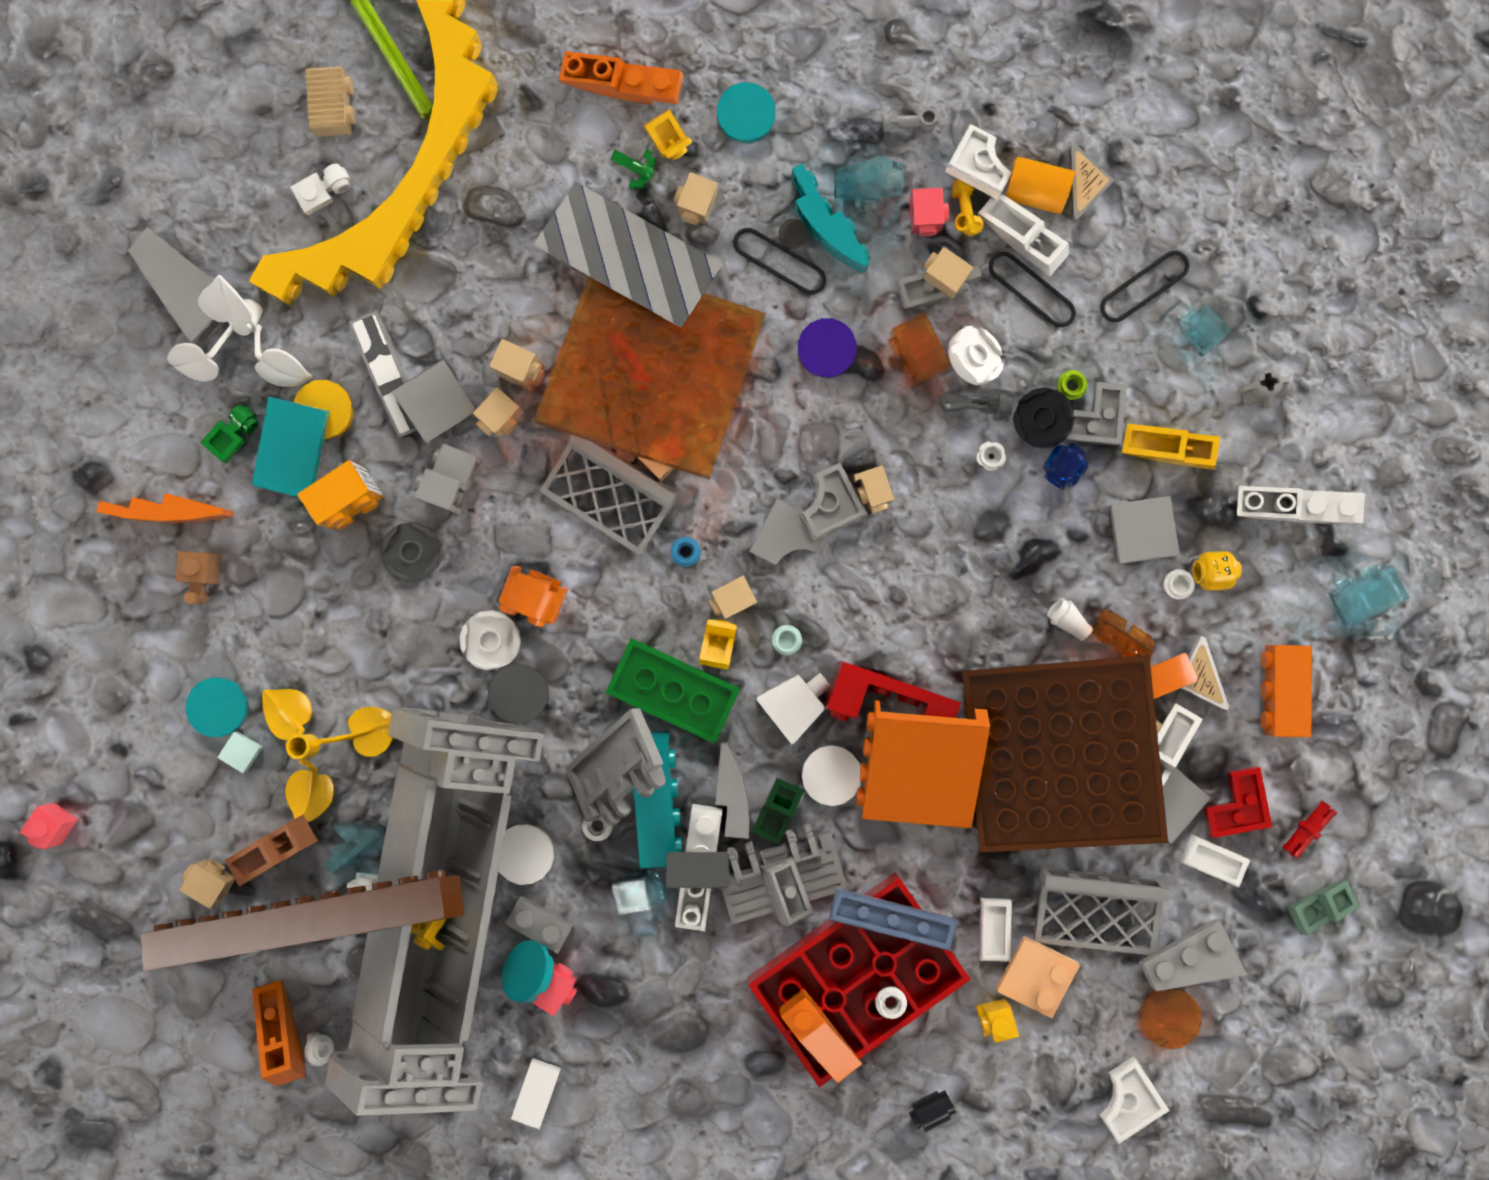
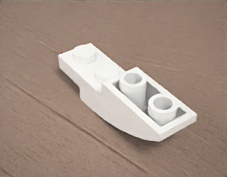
M1238 486L1236 516L1303 523L1363 524L1365 493Z
M692 804L686 852L717 851L723 808ZM680 888L675 927L705 931L711 888Z

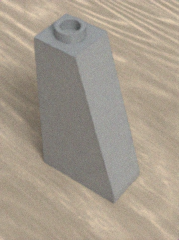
M147 227L144 232H140L135 236L132 246L128 251L186 338L203 348L224 323L217 322L208 317L198 305L199 295L213 282V279Z

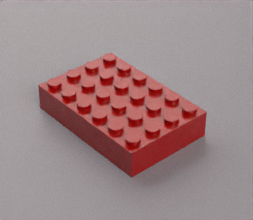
M896 872L863 894L922 910ZM828 919L749 975L748 986L820 1088L831 1080L832 1076L803 1046L780 1015V1007L802 989L807 991L860 1059L970 981L971 978L951 950H944ZM885 987H896L906 997V1010L896 1019L883 1017L876 1008V996ZM889 997L885 1001V1005L888 1007H893L896 1004L894 997Z

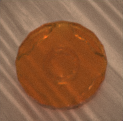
M1179 988L1161 991L1153 990L1145 997V1001L1140 1007L1139 1022L1144 1034L1157 1046L1166 1049H1177L1188 1045L1198 1035L1202 1023L1201 1010L1196 1000L1184 990Z

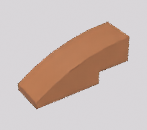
M301 815L227 858L225 862L240 887L318 842L304 815Z

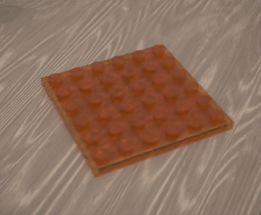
M588 276L536 414L535 423L710 480L766 313L704 293L683 327H679Z

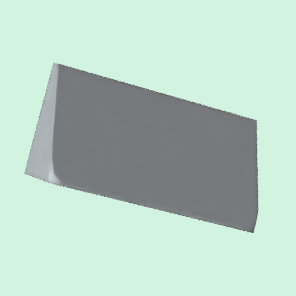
M793 857L760 867L762 877L781 924L788 927L814 914Z

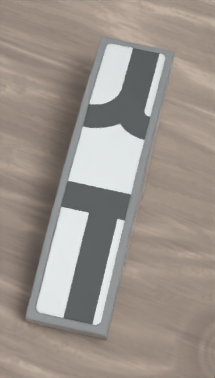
M375 310L349 321L364 362L398 438L416 431L391 391L406 383L408 378L378 311Z

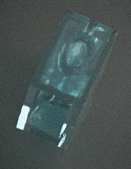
M878 156L834 169V199L882 200L903 194V164L888 158Z

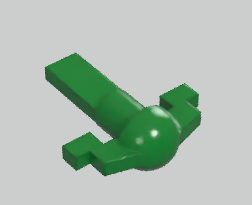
M646 149L643 155L644 158L648 159L645 165L614 150L610 159L639 175L637 181L631 180L629 188L635 190L637 186L642 189L654 176L656 158L651 156L653 153L651 150Z

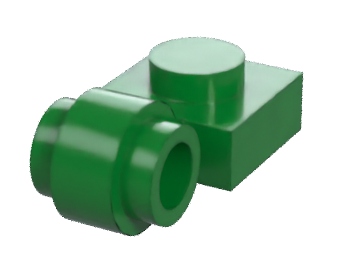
M236 406L228 416L231 420L230 424L228 425L224 421L219 420L200 442L223 463L227 464L246 442L239 433L245 432L250 434L260 423L257 419V414L247 406Z

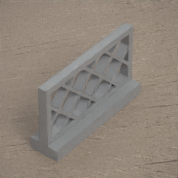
M574 430L568 440V445L539 492L641 556L680 494L581 430ZM573 450L583 456L586 468L570 472L567 459ZM589 460L598 466L590 467ZM564 466L565 473L559 474L562 467ZM603 468L609 474L611 485L595 488L591 470ZM587 472L590 489L575 492L571 475ZM566 476L570 494L559 496L550 490L556 478ZM614 476L623 482L615 483ZM628 484L634 489L636 501L620 504L616 486ZM612 488L616 505L600 509L596 491ZM591 492L595 510L584 512L578 507L576 495ZM639 492L648 498L641 499ZM571 497L572 503L565 500L564 498ZM653 500L663 507L657 518L645 520L642 507L643 502ZM637 504L641 521L625 525L621 507ZM617 508L620 526L609 528L604 525L601 512ZM596 513L597 519L593 518L589 514ZM654 522L648 531L646 523ZM642 525L645 537L639 546L629 541L626 528ZM621 529L623 536L615 532V530Z
M1041 867L1039 877L1041 887L1033 937L1034 941L1042 944L1151 955L1156 952L1163 901L1167 902L1168 888L1161 880ZM1048 891L1060 892L1066 900L1052 910L1047 904ZM1083 895L1092 896L1096 904L1082 913L1074 902ZM1114 898L1122 899L1127 906L1112 917L1104 905ZM1143 902L1154 903L1153 913L1143 920L1134 910ZM1071 905L1079 916L1065 926L1057 915ZM1101 908L1109 917V920L1095 929L1087 918ZM1046 909L1049 911L1047 915H1045ZM1132 912L1139 920V923L1125 933L1117 922ZM1052 918L1062 927L1053 936L1042 935L1043 925ZM1084 921L1092 932L1083 939L1075 938L1070 931ZM1112 925H1115L1122 936L1114 942L1104 941L1100 934ZM1145 928L1150 934L1148 946L1135 945L1130 938Z

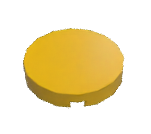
M315 380L304 385L298 391L293 401L330 411L324 440L341 436L350 427L354 417V408L350 394L342 386L329 380Z

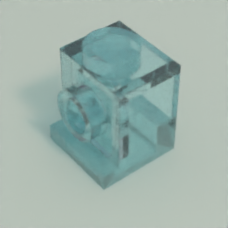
M1207 305L1198 311L1195 308L1191 309L1180 320L1184 324L1181 329L1185 332L1186 339L1191 344L1201 348L1197 352L1201 357L1209 353L1232 331Z

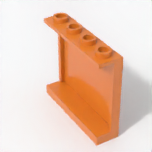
M875 700L874 712H868L866 729L871 731L870 738H864L863 756L867 757V762L861 763L860 782H864L863 788L857 789L856 806H861L862 819L972 828L990 732L987 710L975 709L973 719L881 712L880 701Z

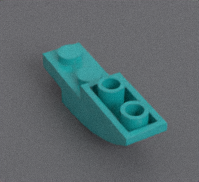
M803 163L792 168L791 179L801 198L795 200L794 210L815 240L837 260L861 274L866 272L871 257L864 243H858L854 235L857 233V230L851 218H845L842 211L830 216L832 208L825 196L820 197L816 189L818 182L812 170L807 171Z

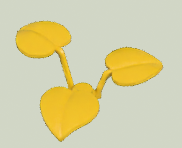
M266 689L262 692L263 712L269 729L279 739L288 740L286 743L287 754L293 759H299L300 764H304L311 770L296 771L289 777L286 783V800L294 819L304 815L307 822L313 821L330 807L334 799L335 786L332 778L325 774L317 775V767L308 760L318 754L320 745L353 739L354 748L359 754L366 757H374L384 753L394 739L388 736L392 714L378 707H363L356 710L348 719V726L352 732L350 734L318 739L313 734H303L305 729L302 725L308 723L312 716V706L309 698L303 692L294 689Z

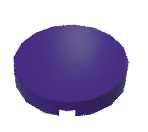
M821 318L811 322L802 331L798 340V357L801 365L816 377L835 378L844 374L851 367L857 353V341L852 330L845 323L834 318Z

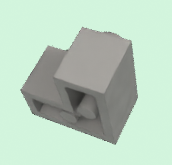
M443 444L441 450L437 449L431 461V466H434L433 470L425 468L424 473L418 475L414 484L415 498L461 515L482 460L475 455Z

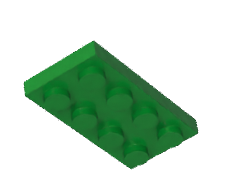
M630 638L605 693L715 744L741 688Z

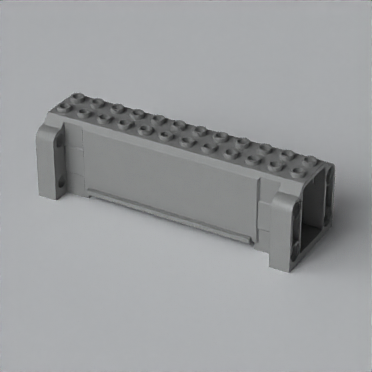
M393 707L388 736L403 741L404 744L396 773L377 882L392 881V886L399 885L398 878L418 875L419 881L425 880V873L445 870L446 876L459 875L464 915L447 918L443 927L434 937L444 945L442 951L430 947L429 951H426L412 941L415 937L410 934L412 925L367 933L352 1016L353 1026L349 1048L345 1051L330 1054L325 1085L356 1116L478 1111L483 1082L461 1065L464 1052L462 1041L469 1039L512 797L509 794L515 760L540 762L544 734L496 719L417 708Z

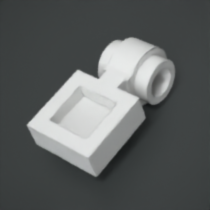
M338 163L331 164L323 170V181L317 173H314L290 187L306 215L309 216L334 202L329 192L333 191L335 194H341L350 189L351 185L349 182L351 178L346 169L340 167Z

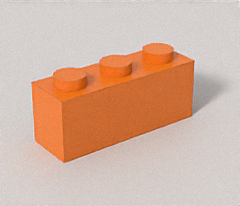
M1265 645V651L1261 654V666L1265 669V681L1261 684L1264 711L1260 717L1264 735L1274 737H1311L1312 646Z

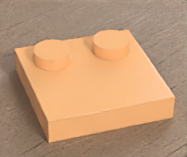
M1023 935L996 989L997 992L1053 1018L1080 965L1077 961Z

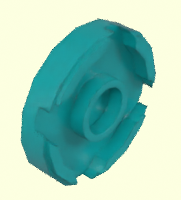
M741 82L732 85L723 92L717 105V120L720 129L729 139L751 144L762 140L770 133L775 122L776 107L772 96L765 88L755 83Z
M211 677L200 681L191 689L186 699L185 712L189 723L197 732L207 737H224L238 730L244 724L248 716L249 702L238 683L228 678Z
M533 940L522 941L507 956L502 970L501 981L503 991L509 999L522 1004L532 1003L537 1000L535 997L539 993L546 991L553 975L554 966L553 958L549 956L547 951L549 949L546 945Z

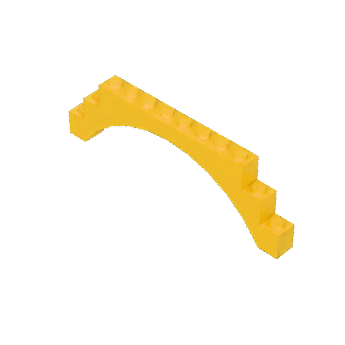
M416 0L427 26L435 64L434 104L425 139L412 167L395 191L367 218L336 237L304 249L263 255L249 279V282L290 305L291 301L297 299L300 295L304 280L333 297L336 296L338 291L341 292L345 288L349 272L380 289L384 283L390 281L394 273V264L398 257H403L407 252L409 238L413 231L417 232L424 221V212L428 205L432 206L435 203L439 194V186L443 180H447L450 177L454 167V160L458 154L461 155L468 145L469 134L473 128L476 129L480 125L487 103L493 102L498 92V84L494 75L471 62V60L477 59L482 48V42L477 31L455 19L462 15L465 8V0Z

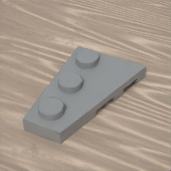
M1213 919L1139 961L1151 988L1155 991L1247 975L1220 920Z

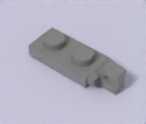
M979 265L973 266L974 268L956 296L968 291V284L980 281L982 275ZM926 271L896 281L904 311L950 297L923 279Z

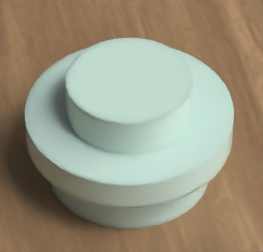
M783 625L775 630L772 636V644L780 654L791 655L800 649L802 636L794 626Z

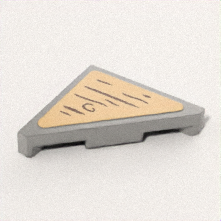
M1074 143L1070 147L1069 152L1071 170L1076 171L1070 190L1072 196L1071 220L1075 223L1114 182V179Z

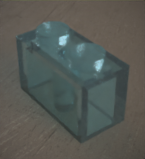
M1378 563L1362 570L1363 576L1355 580L1353 577L1341 580L1335 584L1337 589L1327 593L1343 626L1357 625L1410 598L1393 565L1381 567Z

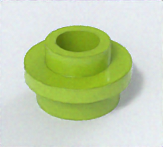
M1069 370L1059 377L1057 390L1064 394L1068 400H1077L1085 394L1088 385L1087 380L1081 372ZM1068 381H1073L1076 384L1075 391L1067 388Z

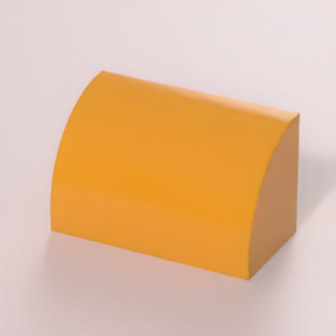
M1017 156L1011 167L1012 173L1008 179L1005 196L1017 204L1061 214L1067 202L1076 171Z

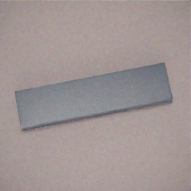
M840 888L835 890L829 914V920L948 951L951 950L958 922L956 918Z

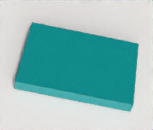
M268 397L252 486L298 497L297 494L316 482L330 411Z

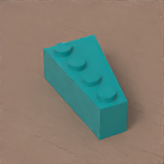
M670 731L650 732L663 761L661 768L664 772L663 775L665 776L666 783L663 787L655 789L653 795L648 798L641 797V795H638L637 789H633L640 869L666 867L667 852H683L682 836L676 837V826H680L681 822L680 808H674V797H678V781L672 777V768H676L675 749L671 750Z

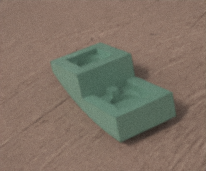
M1340 880L1303 897L1288 906L1287 909L1300 935H1309L1329 921H1340L1360 906L1347 880Z

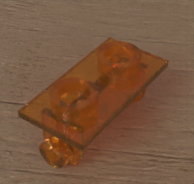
M1103 609L1097 618L1100 621L1092 626L1093 630L1091 632L1101 642L1115 647L1125 657L1150 656L1153 654L1154 650L1152 648L1155 645V641L1152 640L1150 634H1147L1135 625H1132L1129 631L1126 632L1124 629L1128 623L1127 620L1112 610L1106 611Z

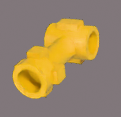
M957 179L952 182L953 191H951L952 198L958 199L961 211L955 219V227L958 231L964 232L965 235L974 236L979 234L984 226L982 218L973 215L970 196L973 195L974 187Z

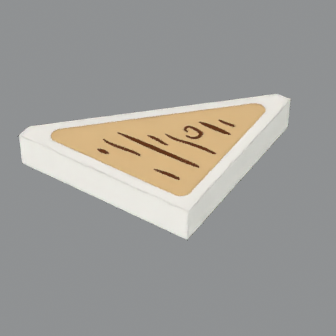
M1198 636L1188 656L1198 681L1180 689L1227 711L1229 705L1205 637Z

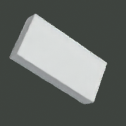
M1191 835L1180 862L1239 888L1250 859L1195 835Z
M980 898L978 959L980 961L1010 962L1011 899Z
M534 1058L532 1059L511 1117L512 1120L540 1129L561 1068Z

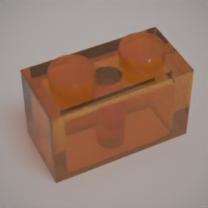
M925 312L892 328L889 334L891 338L888 339L889 345L895 355L900 354L904 365H902L903 373L909 382H914L916 387L947 372L952 365Z

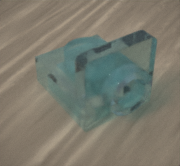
M657 872L650 873L642 878L621 881L612 885L619 915L650 910L664 901L663 885L659 881Z

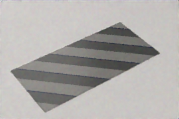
M577 182L574 183L533 243L535 247L679 327H683L722 266L720 261Z

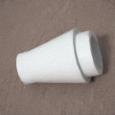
M1064 598L1056 601L1047 613V616L1051 619V624L1075 636L1080 641L1085 640L1093 630V627L1087 623L1073 602L1066 601Z

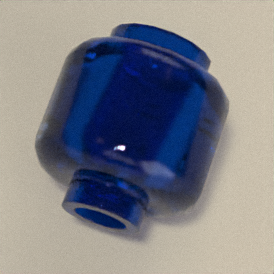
M1073 443L1069 446L1057 445L1043 463V469L1046 473L1044 478L1062 490L1065 487L1072 488L1076 486L1089 467L1087 460L1084 458L1086 452Z

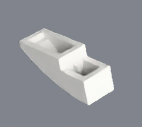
M1002 193L998 199L991 197L978 212V216L1006 243L1049 276L1054 273L1069 255L1068 242L1045 228L1044 221Z
M1177 703L1170 710L1157 734L1163 786L1177 766L1203 720Z

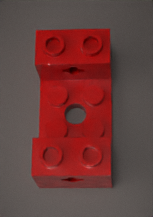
M839 661L824 707L830 709L829 715L846 722H848L849 717L857 719L869 684H871L870 691L889 697L890 692L899 694L897 700L918 707L916 715L956 718L961 702L850 663Z

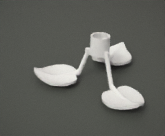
M218 275L201 292L198 297V305L211 319L217 322L228 321L229 327L206 354L195 344L181 343L174 346L167 356L168 363L185 376L198 381H211L217 377L219 372L218 365L211 358L220 349L233 330L240 335H248L254 332L255 357L260 360L256 363L255 370L264 380L280 387H296L309 382L313 376L304 369L296 358L283 350L267 349L263 354L261 353L260 332L262 326L258 324V321L263 312L262 307L253 300L242 299L221 275Z

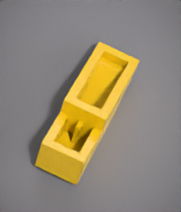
M1127 423L1122 454L1170 464L1216 470L1221 440L1220 436L1189 433V430Z

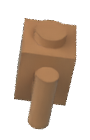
M178 551L176 582L189 583V592L184 595L186 603L198 605L208 603L209 597L205 593L206 584L219 585L221 555Z

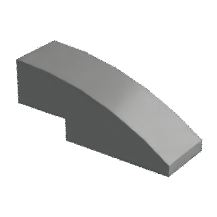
M721 742L715 805L727 806L725 837L749 839L750 817L744 779L728 742Z

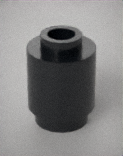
M936 1090L912 1103L911 1105L914 1110L909 1112L917 1130L923 1127L925 1133L951 1120L950 1116L957 1113L945 1090L940 1093Z

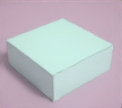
M236 731L233 732L217 758L239 772L247 773L263 747Z

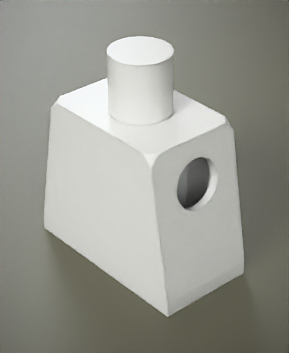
M821 673L808 683H805L797 674L756 697V700L789 742L794 744L824 711L825 707L818 700V697L831 688V686Z

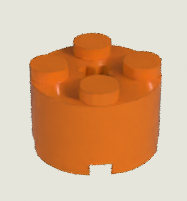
M511 566L498 600L501 603L499 610L510 615H516L518 612L528 616L527 621L539 627L555 623L569 587H560V581L530 569L527 575L520 573L522 567Z

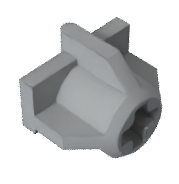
M1274 369L1262 370L1251 379L1249 384L1239 386L1243 406L1263 402L1264 409L1271 408L1275 405V399L1290 396L1288 389L1290 377H1282Z

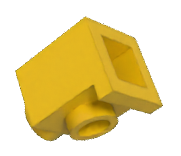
M1005 998L975 1006L984 1037L990 1035L995 1043L1019 1037L1011 1006Z

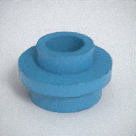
M690 537L677 539L671 547L673 561L682 567L694 565L701 555L699 544ZM683 547H689L692 551L691 555L687 558L680 555V550Z

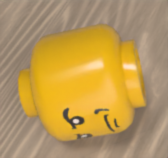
M1228 551L1202 553L1198 560H1195L1192 567L1195 583L1199 584L1206 591L1229 590L1234 587L1242 573L1240 562L1236 561L1233 554Z

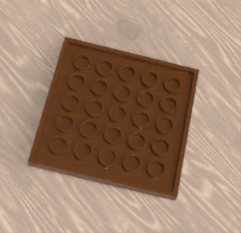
M1149 655L963 671L967 719H973L975 709H984L988 712L990 732L976 801L980 852L1168 843Z

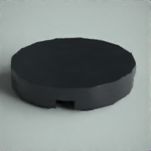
M1038 388L1031 390L1018 402L1019 405L1016 407L1013 416L1015 430L1020 438L1031 446L1044 449L1057 446L1066 440L1073 430L1075 421L1074 408L1068 398L1061 392L1051 388Z

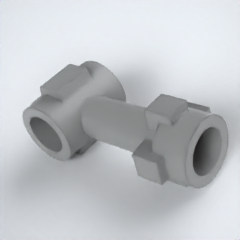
M924 107L920 115L897 116L896 110L888 111V114L882 115L883 133L889 132V135H897L898 128L918 127L924 134L931 133L940 122L939 114L931 107Z

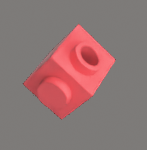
M943 188L912 189L909 197L911 233H919V236L922 237L934 236L937 232H941L945 222L949 220L948 203H943Z
M55 803L36 807L20 833L28 838L27 841L32 846L38 849H48L61 845L79 819Z
M558 963V965L554 964L553 975L548 988L544 993H539L535 997L537 1000L532 1003L554 1017L562 1003L568 1006L577 992L573 988L577 980L576 977L572 976L573 971L561 963Z

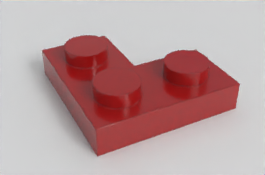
M1258 766L1228 771L1227 775L1233 802L1203 807L1209 837L1211 838L1272 827L1261 768Z

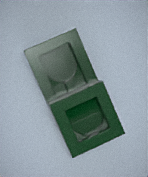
M776 777L751 833L779 845L790 819L793 818L804 790Z

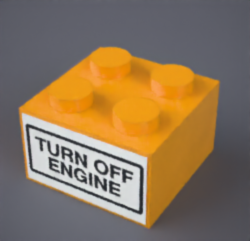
M350 460L297 494L315 523L333 530L336 528L337 530H342L353 523L354 520L352 518L360 512L366 514L379 505L377 501L384 497L365 467Z

